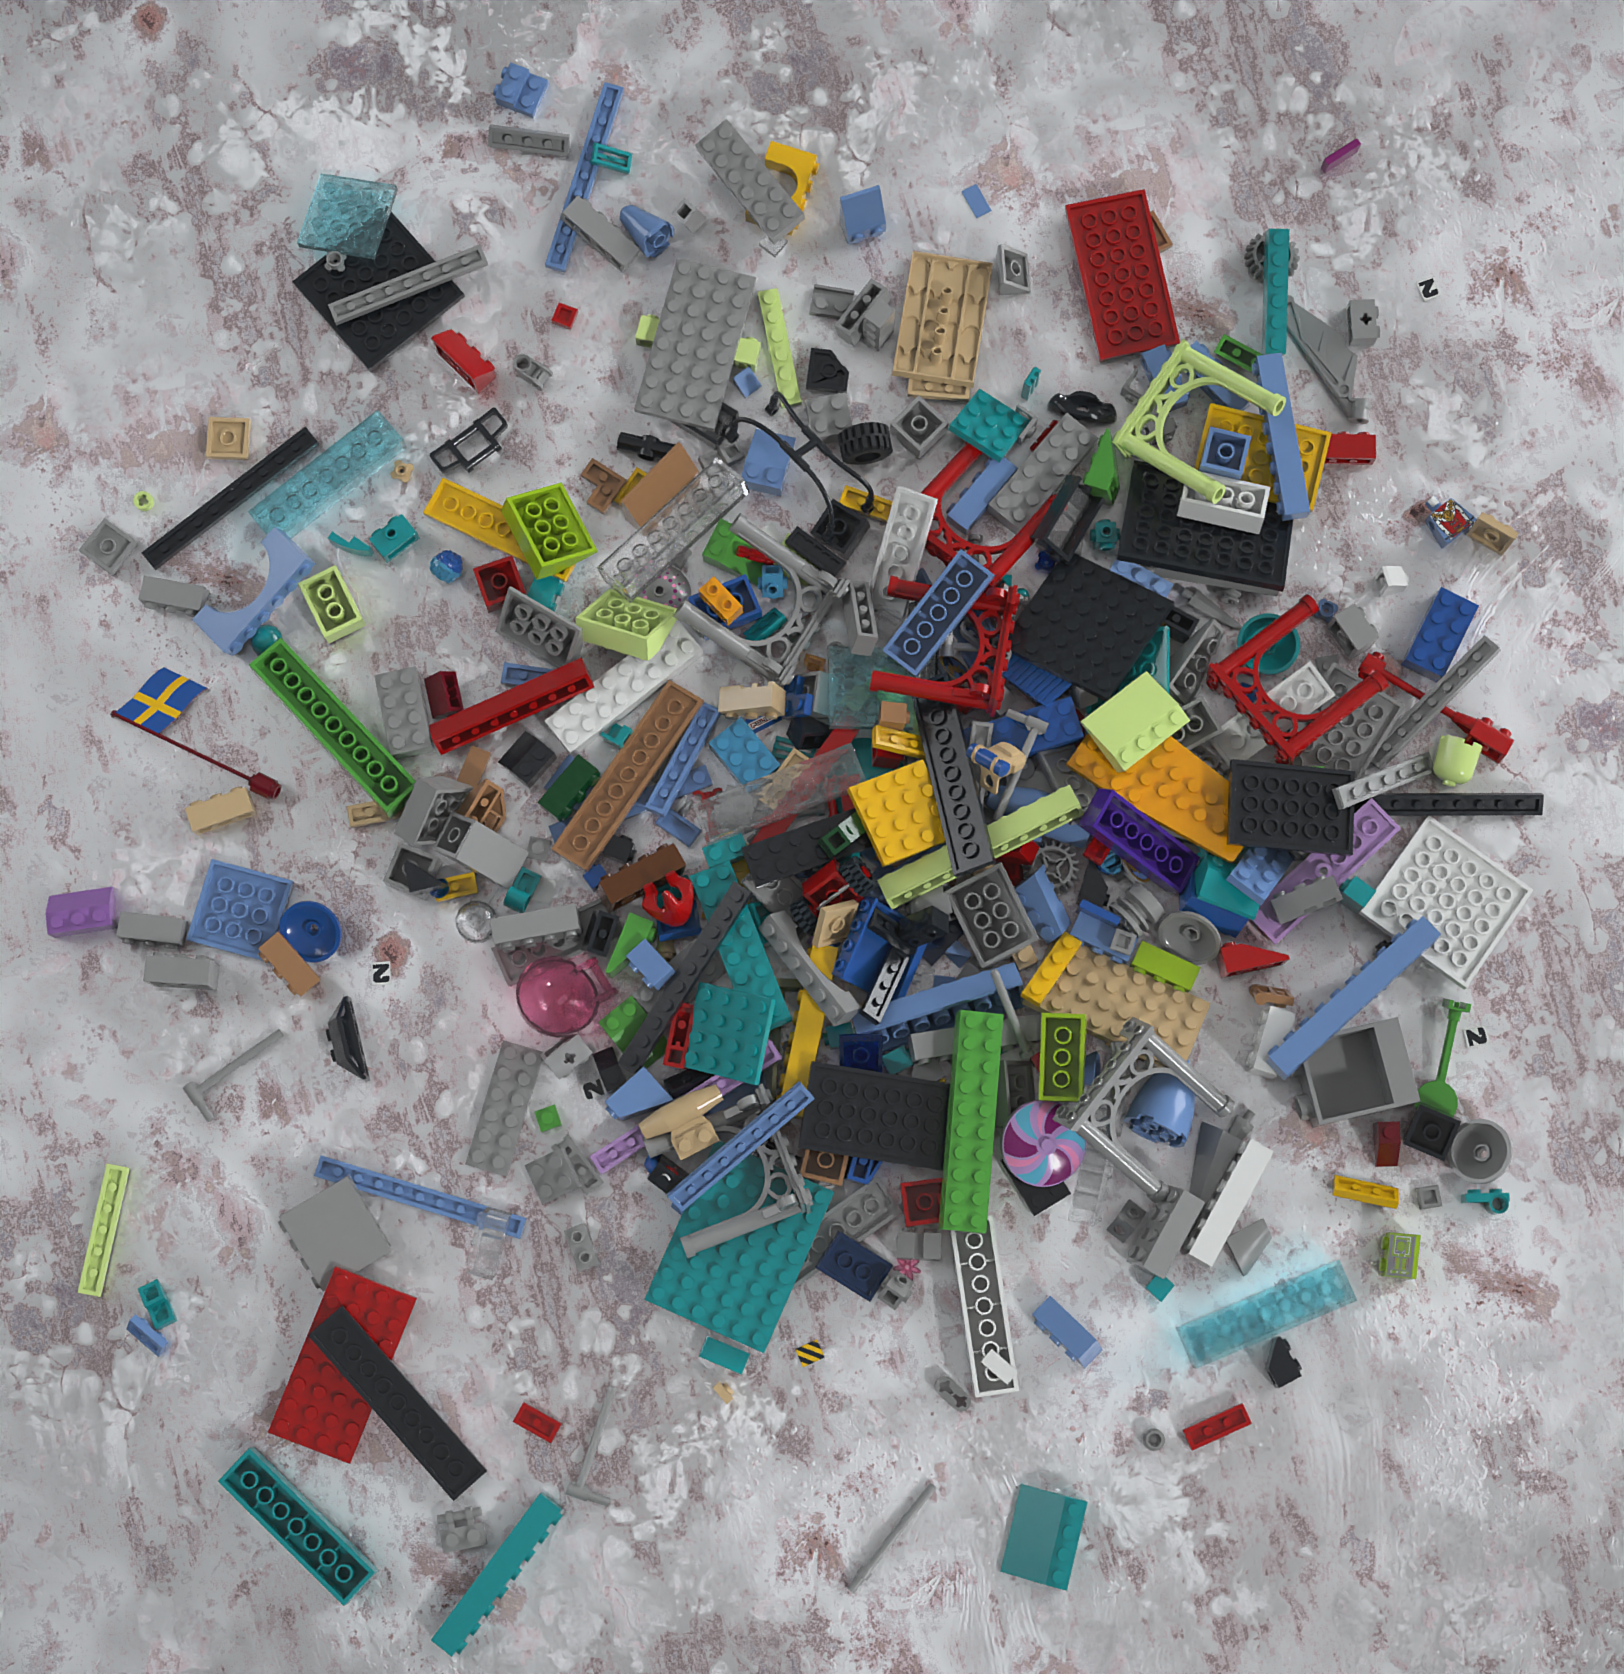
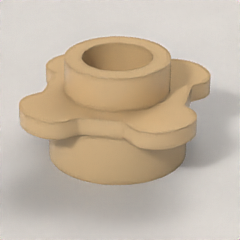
M401 460L395 461L394 470L390 473L391 478L398 479L404 483L409 482L414 466L411 463H402Z

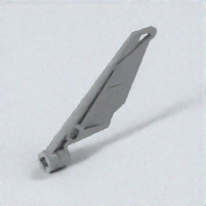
M1288 295V304H1291L1294 313L1293 317L1287 312L1288 332L1348 416V420L1355 424H1367L1369 422L1371 401L1364 398H1352L1358 355L1347 348L1344 335L1296 304L1294 298Z

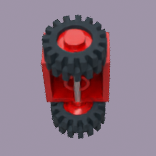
M853 856L843 865L834 858L802 883L803 896L789 906V910L795 922H798V926L802 927L803 931L807 932L809 936H814L820 908L853 899L859 903L866 895L878 887L877 879L874 878V874L871 873L866 863H863L857 856Z

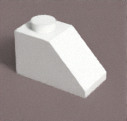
M1402 566L1381 567L1374 577L1379 597L1403 592L1406 589L1409 578L1407 573L1403 572Z

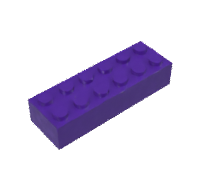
M1098 788L1078 824L1166 892L1181 894L1200 859L1197 854L1112 789Z

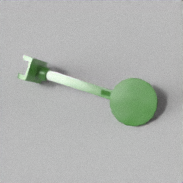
M1443 998L1442 1007L1449 1009L1447 1016L1449 1020L1435 1081L1424 1083L1418 1089L1420 1102L1454 1115L1458 1107V1098L1455 1090L1449 1084H1446L1445 1080L1457 1023L1460 1021L1462 1012L1470 1013L1471 1004L1460 1002L1459 1006V1002ZM1419 1102L1414 1104L1415 1109L1417 1108Z

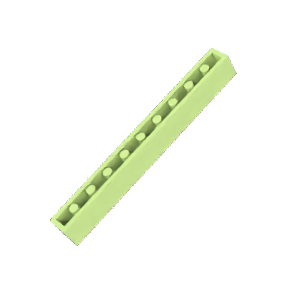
M1071 786L1061 787L1056 792L1046 797H1041L1037 801L1023 806L1007 816H1002L997 821L987 825L994 857L997 858L1084 815ZM944 845L937 851L926 854L912 863L905 864L902 868L892 873L885 874L877 881L891 909H894L957 877L953 875L947 845Z

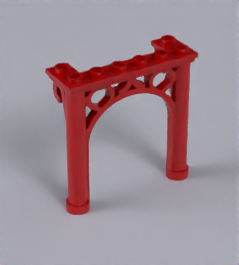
M965 441V445L921 492L938 499L932 520L938 522L939 528L937 530H929L925 549L931 556L943 561L946 567L957 554L956 551L960 549L964 552L967 550V554L970 556L974 554L983 555L987 563L982 566L995 575L994 579L983 591V593H986L988 588L999 586L1004 575L1035 542L1030 536L1034 535L1056 494H1052L1024 527L1010 541L1004 544L981 546L962 539L947 525L942 514L941 501L945 493L983 453ZM942 531L944 532L943 538L946 540V544L937 538L941 535ZM1000 553H1002V554L994 561V563H992V557H991V555H995V554H1000Z
M890 575L887 596L920 602L932 585L898 579L899 577ZM1018 585L1009 587L1008 592L998 587L988 588L986 593H982L966 613V616L976 629L979 650L974 664L964 675L952 681L937 682L873 670L869 691L878 692L879 690L987 710L986 713H990L991 717H994L996 710H1000L1004 697L1005 678H1002V672H1006L1009 659H1005L1006 652L1009 653L1012 640H1008L1009 633L1013 634L1015 622L1011 621L1012 615H1016L1020 600V594L1017 593ZM971 609L984 612L977 617ZM986 618H993L997 623L996 629L993 631L985 630L981 624L982 621ZM999 634L996 649L990 645L989 638H994ZM990 659H995L993 674L988 667L984 666V663ZM976 673H984L987 676V684L974 683L972 676ZM967 682L970 689L958 688V686Z
M1308 594L1300 598L1296 605L1222 661L1209 664L1206 684L1210 690L1216 691L1219 695L1223 694L1227 699H1231L1235 703L1237 711L1249 719V724L1254 730L1260 731L1266 744L1272 745L1276 749L1274 760L1278 764L1293 765L1295 758L1302 754L1307 746L1375 694L1383 692L1389 687L1386 678L1379 671L1375 670L1323 711L1305 715L1287 711L1270 699L1259 679L1258 667L1260 659L1271 646L1319 611L1316 601ZM1255 657L1253 669L1242 667ZM1240 674L1253 677V685L1248 688L1242 687L1236 680V677ZM1256 689L1255 697L1257 702L1254 705L1246 694H1251ZM1261 712H1267L1271 715L1275 712L1276 715L1273 717L1272 723ZM1279 719L1291 720L1293 730L1289 733L1282 732L1276 725V722ZM1298 722H1311L1297 732Z

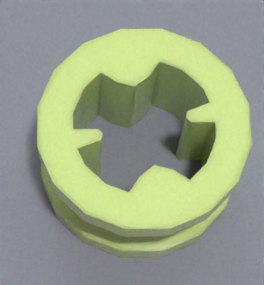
M140 491L134 496V505L139 510L148 511L153 507L154 499L148 492ZM146 496L148 503L146 505L143 504L144 506H141L139 500L141 498L144 499V497Z

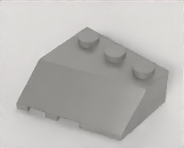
M445 776L418 777L413 785L410 798L405 803L403 814L397 821L394 834L412 846L435 844L451 812L458 810L462 803L460 801L465 793H469L474 787Z

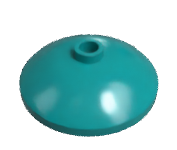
M1265 613L1249 619L1242 626L1238 634L1237 649L1279 618L1280 615ZM1296 628L1263 654L1259 662V674L1276 675L1286 671L1294 664L1300 652V637ZM1255 657L1245 664L1248 668L1253 669Z

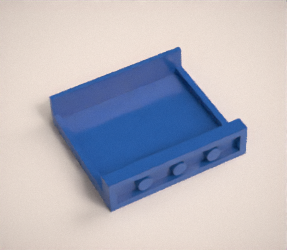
M865 896L859 904V910L851 923L849 934L842 944L841 953L834 963V969L831 974L866 993L869 992L888 949L893 946L867 928L874 908H877L898 923L899 919L906 917L878 902V898ZM927 943L917 947L916 954L909 956L908 963L890 1001L906 996Z

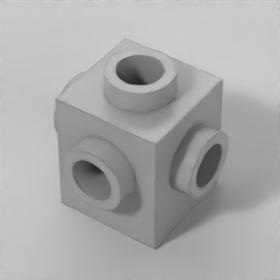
M896 1270L892 1277L886 1276L881 1284L883 1290L877 1298L896 1310L902 1301L906 1303L913 1293L910 1288L914 1282Z

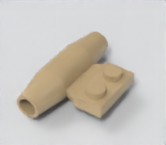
M714 1084L692 1091L660 1107L638 1125L645 1139L671 1132V1142L682 1161L720 1141L711 1121L703 1115L724 1099L717 1085Z

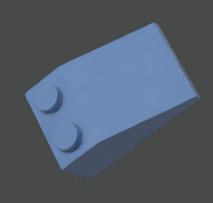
M879 185L840 197V225L847 244L851 242L859 243L864 238L870 236L878 237L883 232H886V220Z
M755 430L741 476V487L781 497L791 458L781 449L780 444L763 430ZM777 434L783 441H786L794 448L796 438Z

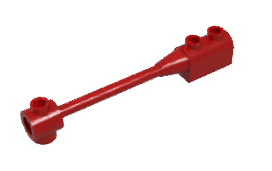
M1368 652L1358 668V677L1363 680L1377 670L1387 681L1420 700L1425 695L1422 691L1385 670L1384 668L1387 663L1383 661L1384 656L1379 652H1373V654ZM1447 706L1440 711V713L1450 718L1453 723L1466 733L1464 738L1465 744L1473 746V742L1482 746L1481 754L1498 764L1507 755L1514 742V739L1510 737L1511 732L1506 728L1497 730L1492 727L1493 721L1490 718H1474L1457 711L1455 712Z

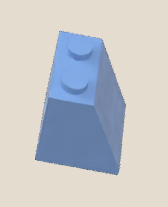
M642 1067L605 1101L608 1105L605 1109L615 1120L619 1117L624 1121L655 1111L674 1100L653 1076Z

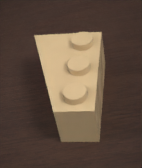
M773 681L768 682V686L759 687L758 683H753L751 687H743V685L720 687L718 712L724 715L726 719L731 720L738 719V716H745L746 719H757L758 716H765L767 719H777V716H785L786 691Z

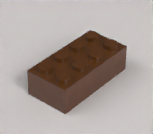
M667 843L656 849L657 852L651 855L646 853L637 859L638 862L632 865L627 863L619 868V872L613 875L608 873L600 878L601 881L598 884L597 894L608 913H612L644 896L643 885L653 882L657 889L668 883L665 874L674 870L679 876L683 875L686 863L674 843L669 846Z

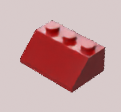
M450 329L431 337L436 353L478 394L496 378L494 365L489 360L484 361L480 357L481 353L474 346L470 347L466 343V338L460 332L456 334Z

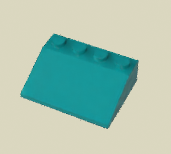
M1021 1484L1000 1572L1067 1591L1088 1502Z

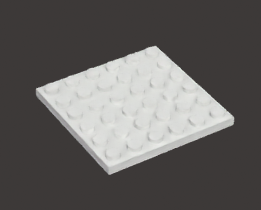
M1427 816L1377 886L1375 894L1358 914L1392 938L1399 932L1403 934L1407 931L1406 926L1414 918L1419 920L1424 916L1441 933V936L1419 958L1465 990L1525 904L1533 889L1434 818Z

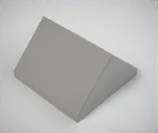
M1002 244L998 245L996 262L999 295L1030 293L1028 254Z

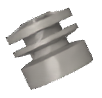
M1135 882L1125 891L1129 901L1119 896L1116 899L1117 903L1113 902L1109 905V910L1121 918L1119 925L1125 931L1137 935L1136 938L1139 939L1143 935L1142 931L1147 932L1149 930L1145 920L1156 924L1166 913L1152 893L1140 883Z

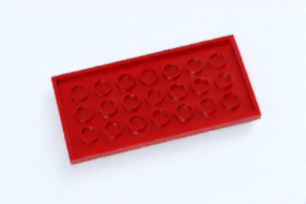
M1145 189L1065 205L1099 361L1141 354L1164 344L1166 348L1175 347L1179 344L1180 339Z
M335 1266L268 1433L350 1464L372 1408L308 1335L343 1305L392 1361L417 1297Z

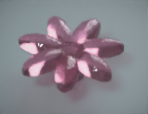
M897 1259L900 1265L893 1267L894 1271H901L900 1273L905 1276L907 1274V1277L912 1281L913 1273H921L919 1268L914 1267L920 1260Z

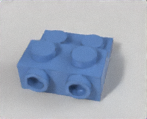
M510 62L509 66L504 67L502 70L501 78L503 80L501 84H496L493 95L495 96L496 104L534 118L549 81L531 74L527 68Z

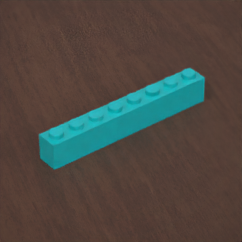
M543 1492L539 1494L431 1639L433 1643L451 1657L456 1652L460 1655L468 1644L465 1642L469 1634L474 1636L481 1627V1624L478 1622L483 1615L486 1618L495 1608L492 1603L497 1597L501 1599L509 1589L506 1585L510 1579L515 1581L522 1571L519 1568L524 1560L528 1563L536 1553L533 1550L538 1542L542 1544L548 1537L547 1529L551 1524L556 1526L563 1515L560 1512L563 1508Z

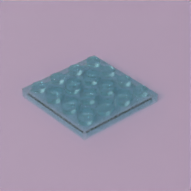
M321 173L297 241L300 248L325 252L338 251L343 255L375 260L398 192L397 186Z
M828 646L829 729H872L875 725H878L881 702L887 701L907 703V711H910L909 724H905L903 730H913L914 701L912 696L879 690L878 692L869 691L873 670L913 677V674L883 651L884 647H874L871 656L851 654L850 647Z

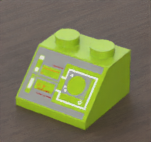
M1388 1232L1386 1236L1382 1237L1381 1249L1384 1250L1383 1258H1380L1379 1271H1382L1381 1276L1403 1280L1416 1279L1421 1235Z

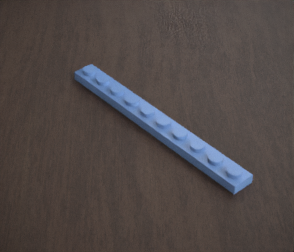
M604 82L562 212L577 196L589 201L599 170V166L589 164L592 157L591 152L593 151L592 145L594 143L607 145L624 93V87ZM559 220L545 267L565 273L577 233L562 220Z
M322 1155L314 1174L315 1177L335 1183L350 1175L358 1190L521 1239L527 1220L525 1217Z

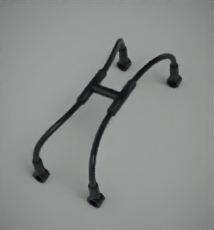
M775 391L770 397V402L766 406L765 411L770 416L775 415L779 410L777 406L779 398L793 420L802 429L801 432L810 440L795 451L786 441H783L769 428L747 417L736 418L730 424V429L725 438L730 444L734 443L739 438L737 433L738 423L745 422L763 430L780 444L781 449L804 472L808 473L822 493L829 512V523L821 538L828 544L835 538L833 533L835 524L832 503L824 486L802 456L817 447L826 457H829L839 467L862 483L869 493L865 503L860 508L865 515L870 514L875 508L873 505L875 499L873 489L863 477L835 457L825 443L807 425L805 426L783 394Z

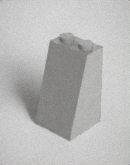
M451 812L432 848L434 851L506 889H509L515 882L529 854L528 851L478 821L455 812Z

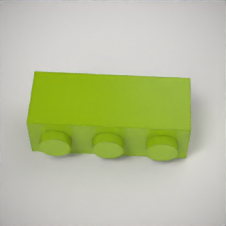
M1145 941L1140 942L1130 964V967L1134 968L1133 971L1142 973L1144 976L1145 974L1153 977V980L1163 984H1170L1173 986V989L1183 993L1191 991L1201 968Z

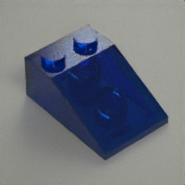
M882 1033L839 1034L838 1066L882 1073Z

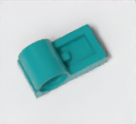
M522 867L513 886L509 888L503 905L518 913H524L542 876Z
M1469 1189L1467 1194L1461 1195V1203H1484L1486 1211L1493 1215L1504 1213L1509 1207L1510 1195L1509 1193H1502V1189H1489V1193H1481V1189ZM1495 1198L1501 1203L1499 1210H1495L1492 1206V1201Z

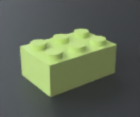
M336 565L298 583L328 643L366 626Z

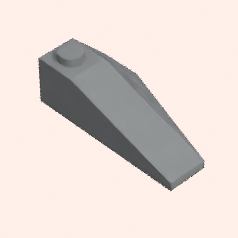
M1211 618L1170 656L1169 695L1182 706L1195 700L1201 693L1203 688L1201 682L1204 674L1207 673L1212 655L1216 654L1225 632L1214 618Z

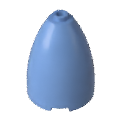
M1154 1073L1135 1096L1124 1118V1122L1130 1124L1129 1129L1154 1143L1157 1141L1169 1142L1170 1147H1183L1191 1129L1196 1095L1173 1075Z

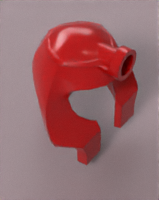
M672 870L665 874V877L671 887L681 892L682 897L675 898L670 891H664L662 894L664 905L660 909L656 901L658 891L653 882H649L643 885L644 897L642 908L656 920L669 926L677 927L685 924L691 916L694 892L692 882L689 879L680 877Z

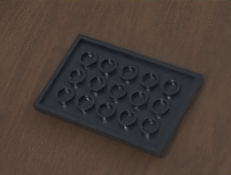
M1238 759L1230 760L1227 845L1352 856L1354 805L1339 810L1332 789L1355 781V771Z

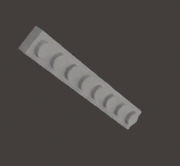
M479 244L328 304L336 325H339L488 266V262Z
M1484 635L1393 726L1371 763L1379 770H1382L1501 651L1500 647Z

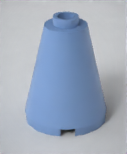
M634 205L625 206L620 211V221L646 257H657L668 248L670 236L674 237V227L671 223Z

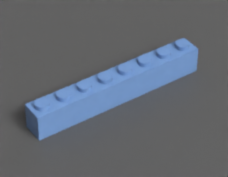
M1282 352L1260 355L1256 357L1252 364V374L1257 378L1256 384L1273 394L1278 393L1286 398V404L1277 416H1273L1259 408V413L1263 415L1265 422L1262 423L1263 434L1267 435L1268 439L1266 452L1267 455L1271 456L1272 461L1269 463L1270 473L1275 478L1273 491L1275 495H1278L1279 500L1277 502V513L1281 515L1282 521L1306 518L1310 513V506Z

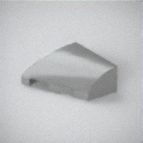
M1264 1218L1230 1235L1226 1240L1234 1256L1233 1259L1243 1276L1248 1274L1272 1239Z

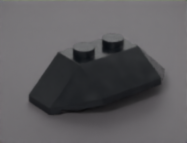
M345 996L328 1021L329 1029H326L327 1039L329 1042L332 1041L333 1049L330 1050L333 1062H337V1065L367 1082L370 1081L352 999L349 996Z

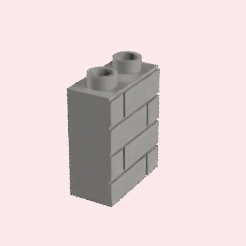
M1398 1017L1339 1030L1289 1076L1290 1079L1299 1077L1303 1094L1295 1096L1296 1110L1301 1121L1310 1119L1312 1128L1420 1102Z

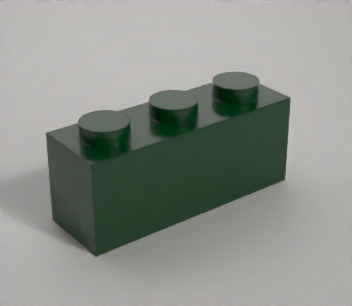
M578 754L537 803L557 821L561 822L571 815L572 808L576 803L579 804L583 801L586 791L597 784L601 774L596 767Z

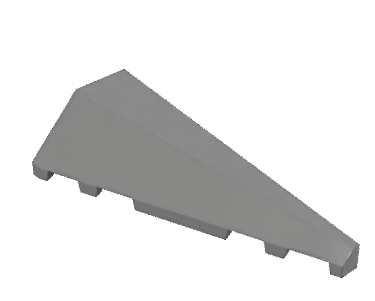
M1202 1122L1200 1125L1189 1193L1203 1200L1205 1204L1188 1233V1237L1242 1140L1205 1122Z

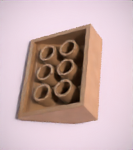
M680 442L621 500L625 520L642 535L646 532L650 533L656 527V522L661 517L665 518L671 511L670 507L675 502L679 503L684 498V493L689 488H694L699 482V471Z

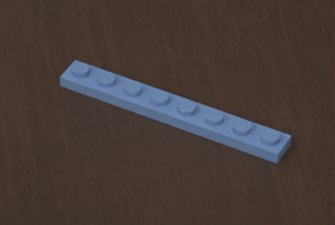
M706 765L690 770L675 800L690 795L694 791H700L713 786ZM657 784L645 788L624 820L647 812L645 805ZM573 817L548 826L554 842L558 840Z
M800 1081L797 1082L667 1193L668 1198L681 1212L812 1102L815 1099L814 1096Z

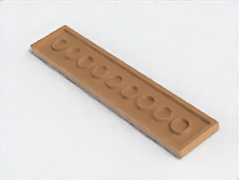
M668 680L551 850L585 872H588L686 731L695 714L703 705L704 700Z

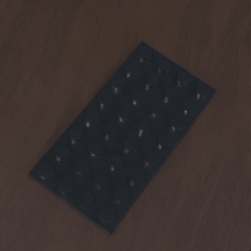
M811 1061L807 1090L815 1099L804 1108L798 1148L943 1171L950 1092L949 1083Z

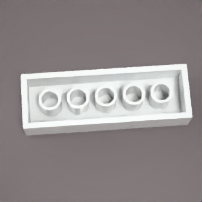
M1253 1139L1243 1141L1235 1153L1237 1155L1235 1160L1230 1162L1225 1171L1227 1175L1219 1182L1214 1191L1216 1193L1214 1199L1209 1200L1204 1209L1206 1212L1204 1217L1199 1218L1193 1229L1196 1231L1194 1236L1188 1237L1183 1246L1185 1250L1184 1256L1205 1268L1213 1266L1274 1151Z

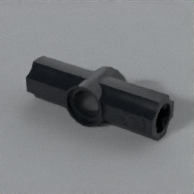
M621 432L617 441V450L636 454L639 458L647 461H655V459L661 460L676 444L660 441V439L651 435L637 436Z

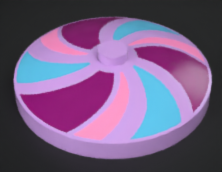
M1039 1099L1029 1101L1014 1110L1003 1126L1000 1137V1149L1004 1163L1015 1177L1027 1184L1039 1187L1059 1184L1075 1173L1084 1158L1086 1141L1075 1131L1069 1130L1052 1119L1056 1115L1057 1109L1063 1105L1062 1103L1039 1101Z

